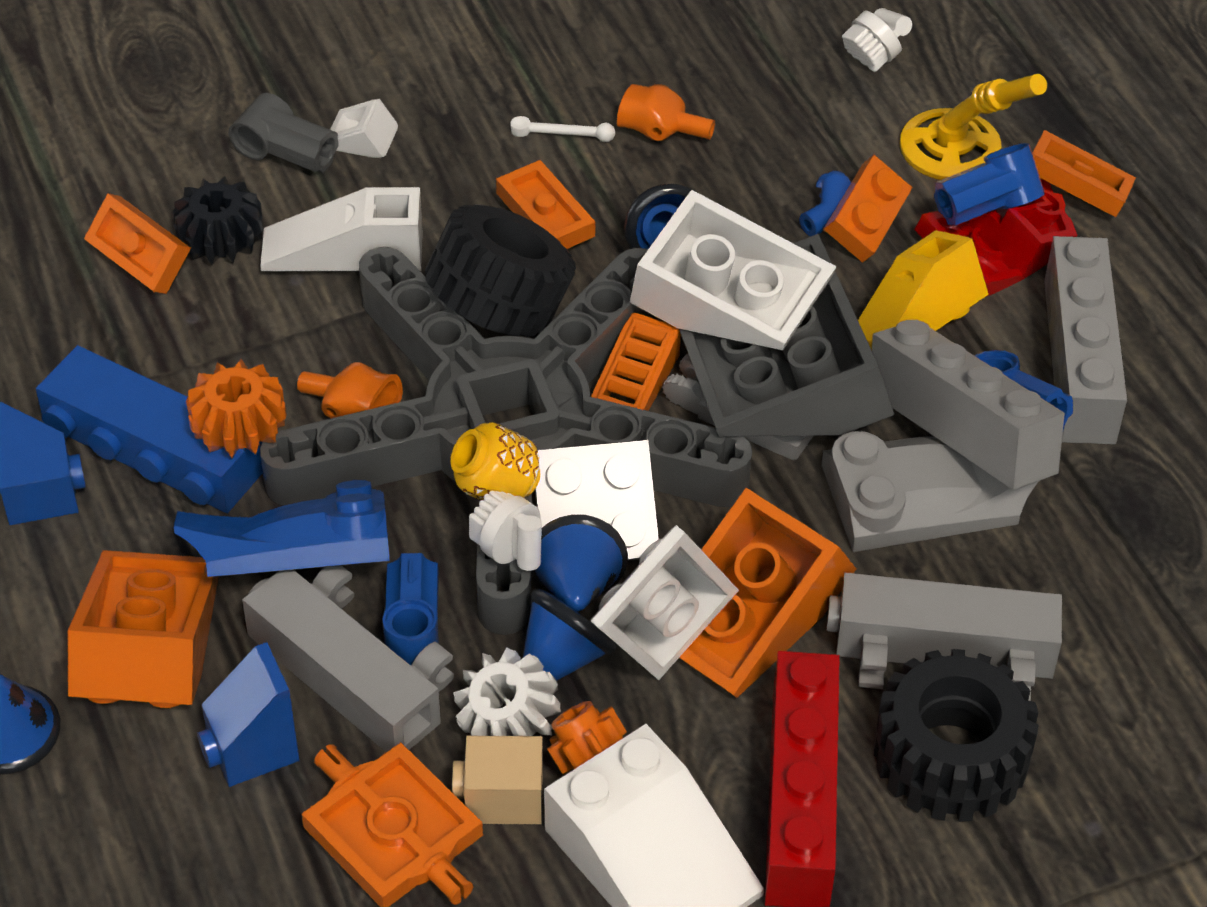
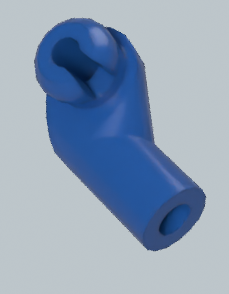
M831 171L818 178L816 187L821 188V193L819 194L821 203L800 215V225L810 237L825 231L823 230L851 184L848 176L841 171Z

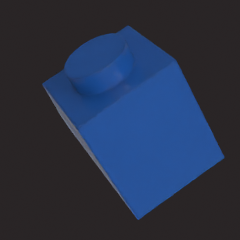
M0 402V493L9 526L79 513L75 490L86 488L80 454L69 456L63 432Z
M266 642L255 646L202 703L206 729L197 732L200 748L209 768L220 765L229 787L300 761L290 691Z

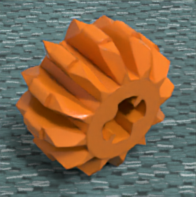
M242 359L239 360L235 367L226 368L217 362L214 374L198 373L195 388L188 390L186 404L190 429L194 433L195 439H203L209 452L225 447V450L233 458L239 449L247 448L256 455L259 442L275 443L278 428L285 426L284 420L287 413L283 388L279 384L278 377L269 376L264 364L248 369Z

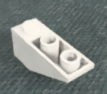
M366 187L265 227L260 264L261 271H359V261L362 256L369 250L378 247H390L399 250L421 271L423 230L420 187Z

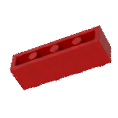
M791 651L777 652L772 708L765 906L830 907L836 867L840 655Z

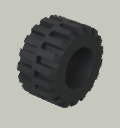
M474 204L473 206H459V209H454L426 266L425 273L427 274V284L433 288L432 292L446 306L465 319L495 332L511 336L522 335L530 337L541 333L551 323L575 275L576 264L571 258L572 255L568 249L551 233L533 221L508 210Z
M952 649L950 656H942L939 650L931 651L925 654L924 662L912 658L903 664L902 674L894 672L888 680L887 689L883 691L874 739V756L877 757L876 769L880 778H889L887 789L895 798L902 795L907 796L906 806L917 813L924 807L932 810L931 818L945 821L946 814H957L958 822L972 821L973 814L976 811H979L984 817H988L997 813L999 802L1006 806L1009 805L1016 798L1018 788H1022L1024 785L1038 733L1039 724L1036 723L1038 709L1036 702L1028 701L1030 689L1025 682H1013L1014 671L1005 664L998 668L991 665L992 657L978 653L977 658L966 657L965 650ZM937 726H956L972 732L981 741L973 744L951 743L937 737L929 729Z

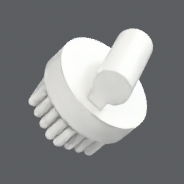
M885 8L876 10L874 14L869 11H863L852 22V26L842 35L844 47L854 58L860 60L862 64L868 66L873 72H876L886 62H891L902 51L898 37L900 35L905 36L911 31L912 21L907 16Z
M490 491L489 494H485L484 500L479 502V507H475L474 513L469 515V538L480 545L481 550L500 564L510 563L517 559V565L522 570L532 571L540 566L542 521L539 509L525 498L514 496L511 493Z

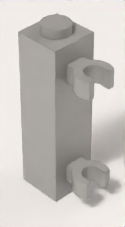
M342 565L325 566L317 574L312 584L293 569L281 570L271 578L259 581L250 590L249 594L242 599L248 636L259 645L267 642L276 660L385 752H388L400 742L410 750L441 724L439 691L444 689L454 678V673L445 667L453 660V655L435 641L418 654L412 665L404 661L342 610L354 598V592L344 585L352 579V573Z
M844 573L841 596L830 595L826 631L838 632L836 655L861 659L859 687L883 689L884 671H886L887 662L906 663L912 658L924 662L927 652L939 650L942 656H950L952 649L965 650L966 657L977 658L978 653L992 657L990 664L997 668L1005 664L1014 671L1012 681H1024L1030 689L1028 701H1031V686L1035 684V677L1053 679L1062 644V595Z

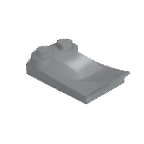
M852 431L839 437L832 449L823 451L822 468L852 552L1018 525L1024 504L1033 488L1039 482L1037 481L1013 490L933 435L883 441L876 435L868 432Z

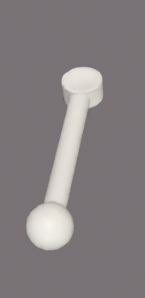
M525 116L514 117L510 122L511 133L517 137L527 136L530 132L597 137L602 142H610L615 137L614 126L607 122L601 123L598 127L530 122L529 118Z

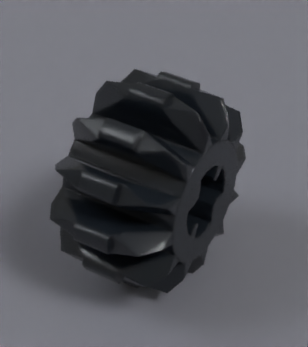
M225 176L218 183H209L203 178L200 188L184 187L183 197L174 202L175 236L191 247L189 253L192 259L206 256L211 265H213L218 258L226 257L234 263L238 252L251 254L255 242L262 239L264 227L261 203L257 198V194L251 193L247 189L245 182L230 185Z

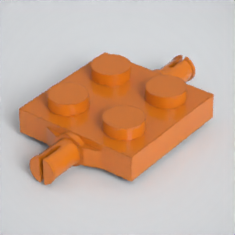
M400 742L377 760L355 767L333 744L326 746V753L323 749L318 752L314 759L315 765L335 784L327 796L302 813L303 827L380 907L391 906L413 888L428 881H432L450 899L453 905L461 903V896L466 899L473 890V884L451 862L454 857L483 836L482 821L411 751Z

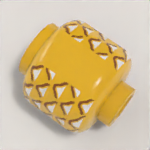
M482 423L474 429H469L459 437L452 450L451 467L457 487L467 495L480 501L484 500V495L489 494L490 491H503L506 494L511 493L514 496L525 498L534 492L541 475L539 468L540 456L536 445L527 437L498 423Z

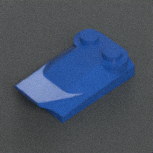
M366 480L341 482L336 485V492L327 495L326 498L284 505L253 517L214 516L177 511L174 522V533L188 541L205 560L207 577L390 561L384 493L380 490L372 489L371 482Z

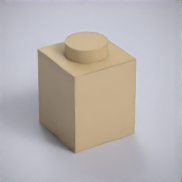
M466 736L465 761H453V794L458 799L465 800V806L482 821V824H542V736Z

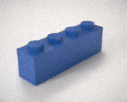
M79 345L35 388L43 423L63 432L65 438L69 437L90 447L104 459H115L136 469L149 481L162 482L183 492L190 500L197 504H208L228 514L263 474L260 447L263 442H259L256 455L247 448L239 449L233 458L225 450V447L209 452L203 439H195V435L190 429L186 404L187 396Z

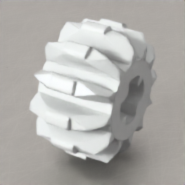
M506 647L499 662H496L491 655L482 653V665L484 668L478 673L472 670H463V679L470 687L453 692L455 697L454 702L461 709L456 715L457 723L465 733H470L471 736H533L538 732L542 735L552 736V727L545 718L561 713V704L553 695L558 690V684L550 672L543 671L544 666L537 657L529 653L521 659L515 650Z

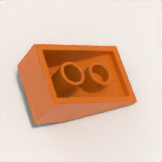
M745 488L701 549L739 591L679 659L738 698L777 661L778 651H787L824 616L828 610L830 595L838 596L842 590L844 573H854L856 567L838 545L753 491Z
M102 551L68 628V697L88 698L90 701L100 704L114 703L119 700L149 702L151 705L160 708L193 704L202 676L219 576L207 577L206 562L203 557Z

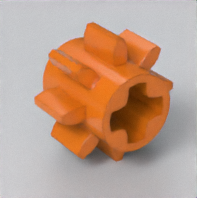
M585 701L564 711L552 722L551 727L556 735L549 739L552 745L547 750L561 774H564L573 768L576 769L623 739V735L627 731L613 707H609L600 713L591 701Z

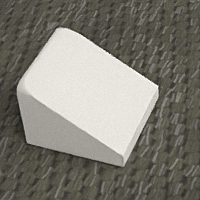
M374 99L340 109L330 130L338 133L339 146L336 151L372 158H382L386 156L398 129V124L381 100Z

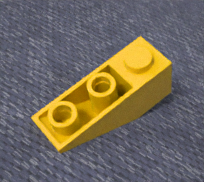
M935 230L896 257L858 319L871 351L873 333L895 327L899 322L905 320L925 322L931 329L937 331L951 320L965 316L970 311V307L989 295L973 239Z

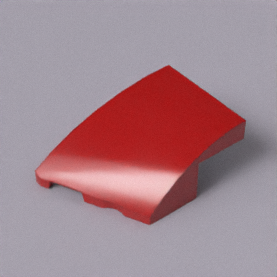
M1042 178L1040 179L1045 194L1027 204L1008 209L997 208L958 225H948L946 219L939 211L924 213L914 229L922 239L935 230L972 238L988 290V296L1024 280L1048 264L1053 236H1078L1072 219L1065 212L1066 204L1062 194L1054 193L1051 184Z

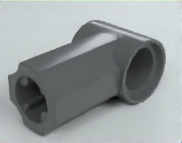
M270 93L260 94L229 127L228 132L234 147L242 155L250 159L261 160L269 153L314 172L318 171L324 173L331 166L334 154L339 146L337 132L294 116L285 101Z

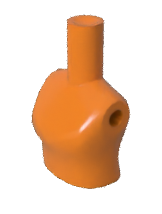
M631 84L619 105L617 127L634 129L654 141H664L676 132L710 140L714 132L715 120L685 113L686 107L682 98L665 85L654 84L647 87Z
M360 362L351 363L335 377L304 371L299 375L297 381L299 392L323 397L321 408L323 413L330 419L399 403L403 395L402 382L397 374L381 373Z

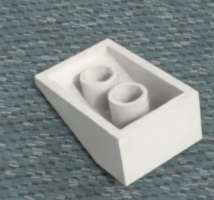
M691 190L637 264L630 303L679 329L783 350L835 273L836 266Z
M676 525L663 539L654 541L645 549L641 555L638 567L622 584L612 587L604 595L600 602L599 610L591 618V622L654 677L660 680L739 589L693 540Z
M647 724L544 788L545 831L612 907H748L764 895L762 884L687 767Z

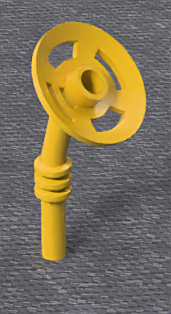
M1034 74L1008 82L1005 79H996L981 83L973 89L972 94L954 108L932 109L914 116L906 123L901 132L900 149L903 157L915 170L937 180H943L985 163L984 157L1000 150L1002 145L996 129L978 115L1008 109L1012 102L1043 94L1047 89L1046 79L1041 74ZM942 116L934 120L928 127H918L931 118ZM922 142L923 146L928 152H930L932 155L936 157L942 158V160L938 161L927 156L918 148L916 144ZM976 145L986 150L982 156L965 163L960 162V155L970 152Z

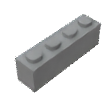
M1053 236L1044 285L1054 386L1062 389L1064 393L1071 395L1073 398V414L1065 423L1062 442L1116 444L1127 403L1108 239Z
M905 320L899 322L895 327L873 333L872 353L879 366L893 409L1013 490L1059 473L1065 415L1063 411L1042 399L1036 392L1030 391L1010 379L1001 370L988 365L972 355L963 346L953 343L934 331L925 322Z

